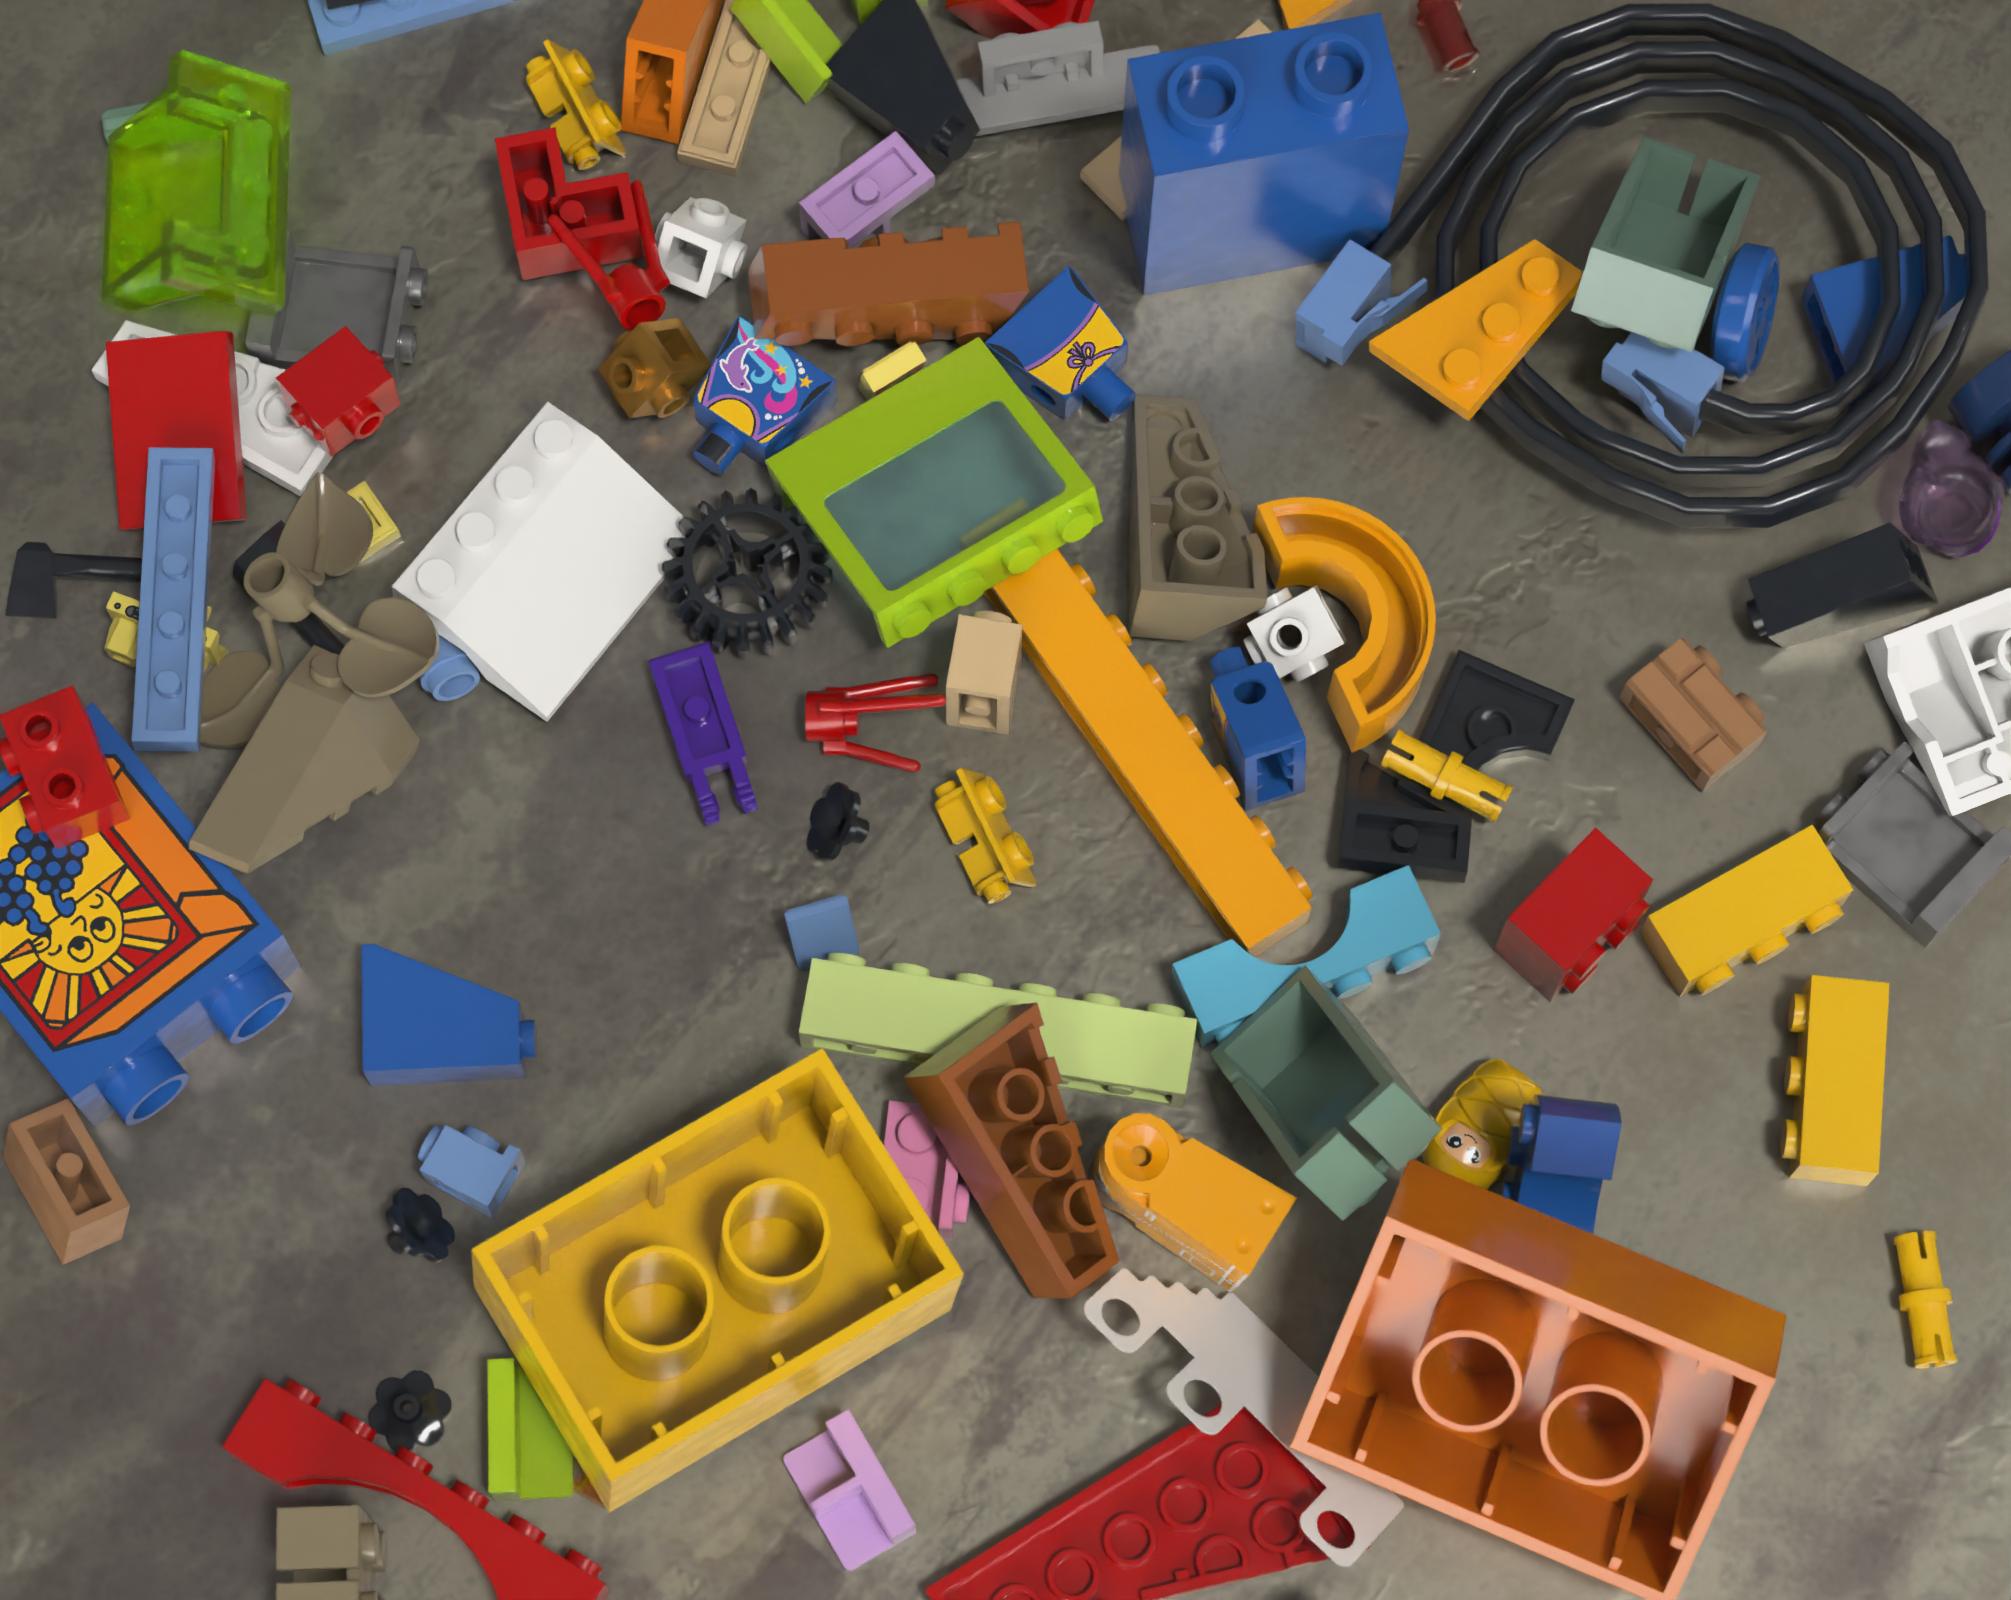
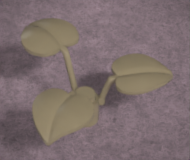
M317 472L294 506L281 533L276 553H266L256 558L249 565L244 576V587L247 593L259 604L253 610V616L261 623L270 661L257 651H236L222 658L219 665L215 664L204 677L201 745L225 749L247 746L283 686L282 683L276 680L282 675L285 667L273 619L280 622H298L306 618L310 612H313L342 635L350 638L351 640L340 652L338 671L344 684L353 692L365 697H383L403 689L424 674L437 658L440 646L437 629L429 616L419 606L408 600L388 597L373 601L365 608L358 628L346 623L314 597L312 585L320 586L323 584L325 574L340 576L354 569L368 551L373 537V523L366 509L360 502L339 488L321 472Z

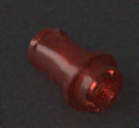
M1461 0L1418 1L1416 6L1419 13L1416 16V21L1419 26H1426L1442 61L1441 65L1444 71L1449 70V72L1459 70L1478 59L1480 53L1477 47L1474 46L1459 12L1462 8Z

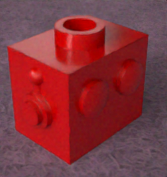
M344 326L276 377L284 403L291 411L288 413L291 420L298 428L303 427L308 430L331 457L353 440L364 439L373 434L381 426L385 416L401 405L395 387V379L383 367L385 363L375 350H368L347 326Z

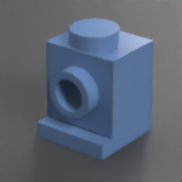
M435 1125L424 1140L418 1154V1159L423 1162L419 1171L427 1184L492 1219H495L525 1167L526 1161L521 1150L511 1144L507 1146L503 1155L498 1153L497 1151L501 1144L496 1139L469 1125L466 1126L463 1133L448 1125H445L444 1128Z

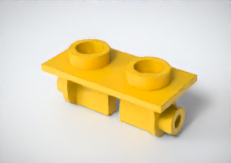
M549 39L544 41L543 43L550 58L539 56L532 59L526 65L529 73L526 76V82L544 116L551 118L564 108L567 110L568 114L550 125L551 128L556 127L558 142L567 161L571 164H576L579 170H587L599 163L601 158L598 153L605 148L620 156L625 155L627 152L617 135V132L622 129L620 121L612 108L604 100L598 99L590 83L595 80V74L588 61L576 49L570 51Z
M964 768L957 769L956 773L962 785L960 786L957 780H951L937 787L934 792L938 800L934 803V806L953 844L959 845L974 835L978 844L959 855L978 896L985 895L987 902L993 904L1011 894L1008 886L1009 883L1031 888L1037 886L1038 884L1029 868L1034 865L1032 852L1023 837L1018 832L1011 831L1002 812L1007 809V802L998 784L992 777H985L983 773Z

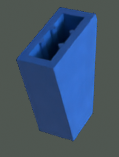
M1951 235L1943 237L1945 298L1929 340L1957 316L1966 295L1965 254L1958 253ZM1921 244L1899 250L1901 306L1898 318L1868 388L1847 407L1855 405L1879 384L1900 355L1922 303ZM1877 256L1811 275L1801 297L1833 384L1855 365L1878 312Z
M361 945L363 1073L371 1086L526 1079V1059L537 1058V1031L535 1020H525V1015L518 1000L378 945Z

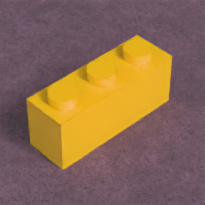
M1810 825L1650 914L1639 933L1679 997L1695 988H1698L1701 995H1705L1730 981L1735 976L1731 968L1752 957L1756 965L1781 953L1790 945L1786 939L1789 935L1804 927H1807L1809 932L1814 934L1836 922L1844 915L1840 907L1843 906L1854 889L1814 826Z
M1811 975L1801 989V994H1792L1788 1013L1789 1032H1798L1797 1056H1788L1784 1092L1786 1095H1794L1793 1120L1785 1119L1783 1122L1780 1140L1781 1158L1790 1159L1789 1178L1868 1186L1879 1174L1890 983Z

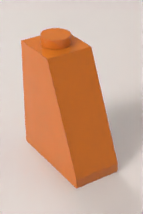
M643 0L626 41L621 115L622 131L680 144L723 8V0Z

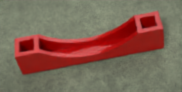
M265 1378L222 1445V1448L233 1458L286 1490L313 1486L359 1487L397 1497L428 1512L456 1533L476 1555L494 1586L498 1600H605L610 1592L607 1585L598 1579L603 1568L571 1548L568 1549L563 1558L541 1544L547 1534L515 1514H512L506 1524L486 1512L485 1509L490 1500L459 1480H456L452 1488L448 1489L428 1477L434 1466L412 1451L400 1446L395 1455H392L372 1442L378 1432L354 1416L344 1412L337 1422L317 1410L316 1408L322 1398L292 1379L288 1378L283 1388Z

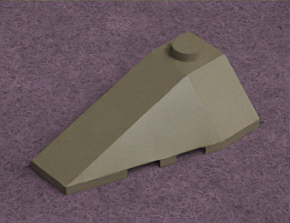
M1136 394L1132 402L1127 584L1130 637L1193 641L1264 608L1267 602L1264 547L1258 534H1251L1241 512L1243 507L1242 499L1236 488H1230L1219 464L1221 454L1196 399Z
M313 645L284 682L192 835L189 849L249 874L301 842L304 837V831L326 817H330L335 821L349 812L352 801L369 791L377 795L390 787L417 752L420 740L389 695L370 698L353 692L343 683L339 674V654Z

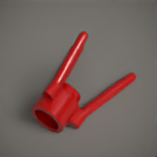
M634 180L631 183V190L647 269H641L635 264H624L615 268L607 275L558 215L552 214L548 218L550 226L596 282L621 325L628 330H633L639 323L657 321L665 311L666 302L660 291L670 284V280L661 266L643 184L639 180Z
M930 673L851 687H826L825 691H807L805 705L806 739L808 742H823L824 755H846L891 768L918 772L921 768L918 761L847 741V736L859 735L860 713L944 706L947 700L943 694L871 698L934 686L938 683L939 678L936 674Z

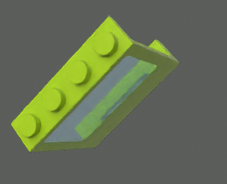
M980 337L956 349L765 460L775 492L782 497V504L786 509L794 505L872 611L880 638L887 648L904 638L917 636L933 621L959 606H966L975 602L982 596L984 591L1013 574L1026 572L1042 557L1068 542L1082 539L1093 527L1103 522L1095 485Z

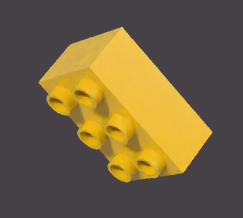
M823 1048L471 1249L473 1284L476 1292L609 1513L949 1312L964 1275Z

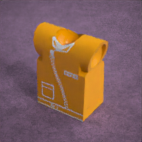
M1134 1113L1120 1119L1107 1134L1103 1145L1096 1152L1089 1168V1180H1094L1100 1201L1107 1209L1122 1213L1135 1222V1227L1230 1293H1233L1250 1275L1297 1199L1295 1196L1196 1139H1187L1180 1135L1165 1120L1150 1113Z

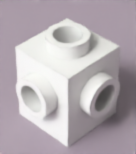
M690 197L673 214L666 212L657 227L655 239L661 266L668 276L670 284L707 298L727 277L734 279L738 275L747 254L748 245L740 242L747 220L731 214L724 204L707 198L695 199Z
M1317 585L1295 597H1292L1287 587L1267 597L1265 607L1257 611L1259 616L1247 623L1252 635L1243 639L1255 664L1264 661L1271 662L1279 678L1291 673L1295 683L1329 666L1324 654L1346 642L1343 632ZM1290 624L1298 627L1302 633L1301 643L1289 645L1284 642L1281 637L1282 626Z

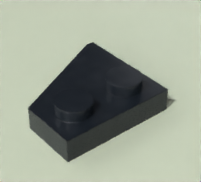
M1360 749L1352 753L1350 750L1347 762L1337 868L1388 874L1409 865L1416 878L1465 883L1468 872L1472 815L1448 800L1440 801L1430 796L1424 786L1402 775L1398 780L1368 762L1370 754Z

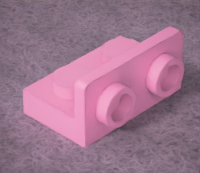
M889 1100L884 1147L942 1239L952 1241L954 1223L967 1224L970 1189L967 1184L959 1183L960 1173L918 1103Z

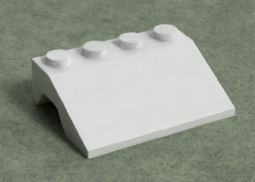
M547 402L392 585L393 597L408 600L419 606L432 620L438 634L464 651L486 680L548 722L665 579L662 573V563L674 558L668 553L667 542L670 537L685 538L679 527V522L684 516L598 435Z
M2011 585L1863 642L1885 700L1907 741L1914 749L1913 752L1948 816L1957 815L2010 794Z

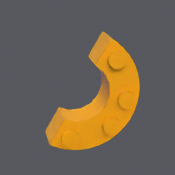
M1313 497L1284 498L1259 504L1256 508L1251 534L1257 533L1264 547L1265 567L1275 588L1296 585L1313 587L1317 585L1319 589H1324L1345 602L1359 621L1364 644L1353 659L1334 670L1326 697L1353 753L1370 745L1393 728L1406 713L1419 690L1435 636L1436 614L1430 583L1418 558L1407 543L1384 522L1361 509L1339 501Z

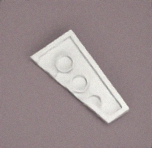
M126 320L112 341L173 336L176 334ZM105 350L91 371L96 380L109 387L107 354ZM234 351L243 464L301 497L317 472L322 473L332 457L308 430L303 427L298 428L288 414L291 411L284 403L276 377L285 370L260 363L257 357Z

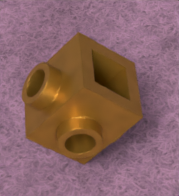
M672 318L642 322L633 330L625 331L614 341L613 348L615 350L601 364L598 370L612 390L613 398L624 409L629 418L655 414L659 418H665L678 412L689 402L690 396L688 393L708 372L711 364L682 319Z

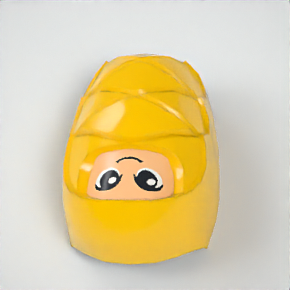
M1490 1059L1477 1067L1451 1092L1432 1116L1442 1128V1131L1429 1142L1427 1148L1421 1154L1424 1164L1486 1190L1491 1189L1513 1166L1507 1165V1150L1511 1126H1519L1523 1104H1530L1534 1095H1543L1540 1086L1522 1071L1502 1059Z

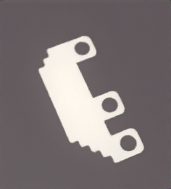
M1122 1268L1085 1303L1084 1312L1088 1320L1123 1352L1133 1353L1137 1351L1163 1326L1194 1356L1167 1384L1166 1392L1170 1401L1202 1432L1210 1435L1217 1434L1245 1406L1327 1487L1300 1516V1526L1303 1532L1337 1565L1343 1567L1351 1566L1404 1508L1403 1501L1393 1491L1290 1448L1318 1376L1234 1293H1228L1222 1299H1218L1208 1288H1203L1198 1294H1194L1181 1282L1177 1281L1170 1288H1167L1154 1275H1149L1144 1281H1139L1128 1269ZM1107 1300H1122L1135 1310L1140 1322L1139 1329L1135 1334L1130 1336L1120 1335L1107 1326L1102 1317V1306ZM1202 1380L1210 1384L1218 1392L1222 1403L1221 1411L1218 1415L1204 1417L1189 1407L1184 1397V1388L1189 1381ZM1322 1512H1338L1350 1522L1355 1538L1349 1548H1335L1322 1538L1317 1527V1519Z

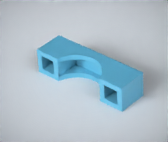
M1407 865L1350 889L1345 905L1346 919L1343 934L1331 949L1312 961L1297 965L1268 963L1252 956L1233 939H1230L1173 963L1170 980L1187 1017L1197 1019L1195 1035L1201 1048L1215 1042L1220 1045L1304 966L1332 993L1335 992L1338 999H1344L1370 987L1373 984L1371 977L1393 967L1397 974H1404L1429 962L1432 959L1429 952L1436 949L1441 932L1410 866Z

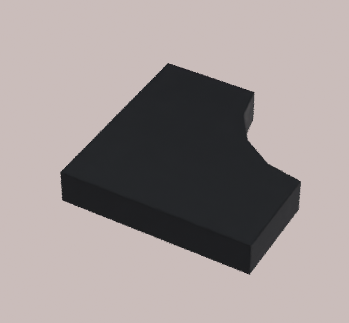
M1458 650L1418 740L1447 756H1450L1452 751L1464 756L1461 763L1479 772L1496 761L1505 758L1529 756L1549 761L1575 699ZM1411 755L1409 759L1410 761L1414 759L1413 755Z

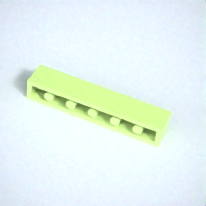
M830 953L827 960L812 958L799 1028L801 1048L813 1050L823 1048L826 1052L920 1066L1000 1006L1037 1003L1044 1026L1039 1027L1048 1057H1055L1062 1083L1057 1084L1058 1089L1183 1109L1197 1019L1184 1017L1185 1011L1179 1007L1167 1004H1148L1146 1011L1121 1007V1000L1118 998L1096 993L1084 994L1082 1001L1057 997V990L1052 987L1034 983L1020 984L1018 990L993 987L994 981L992 979L972 973H958L955 975V980L929 976L930 971L927 968L909 963H894L891 966V970L865 966V959L846 953Z

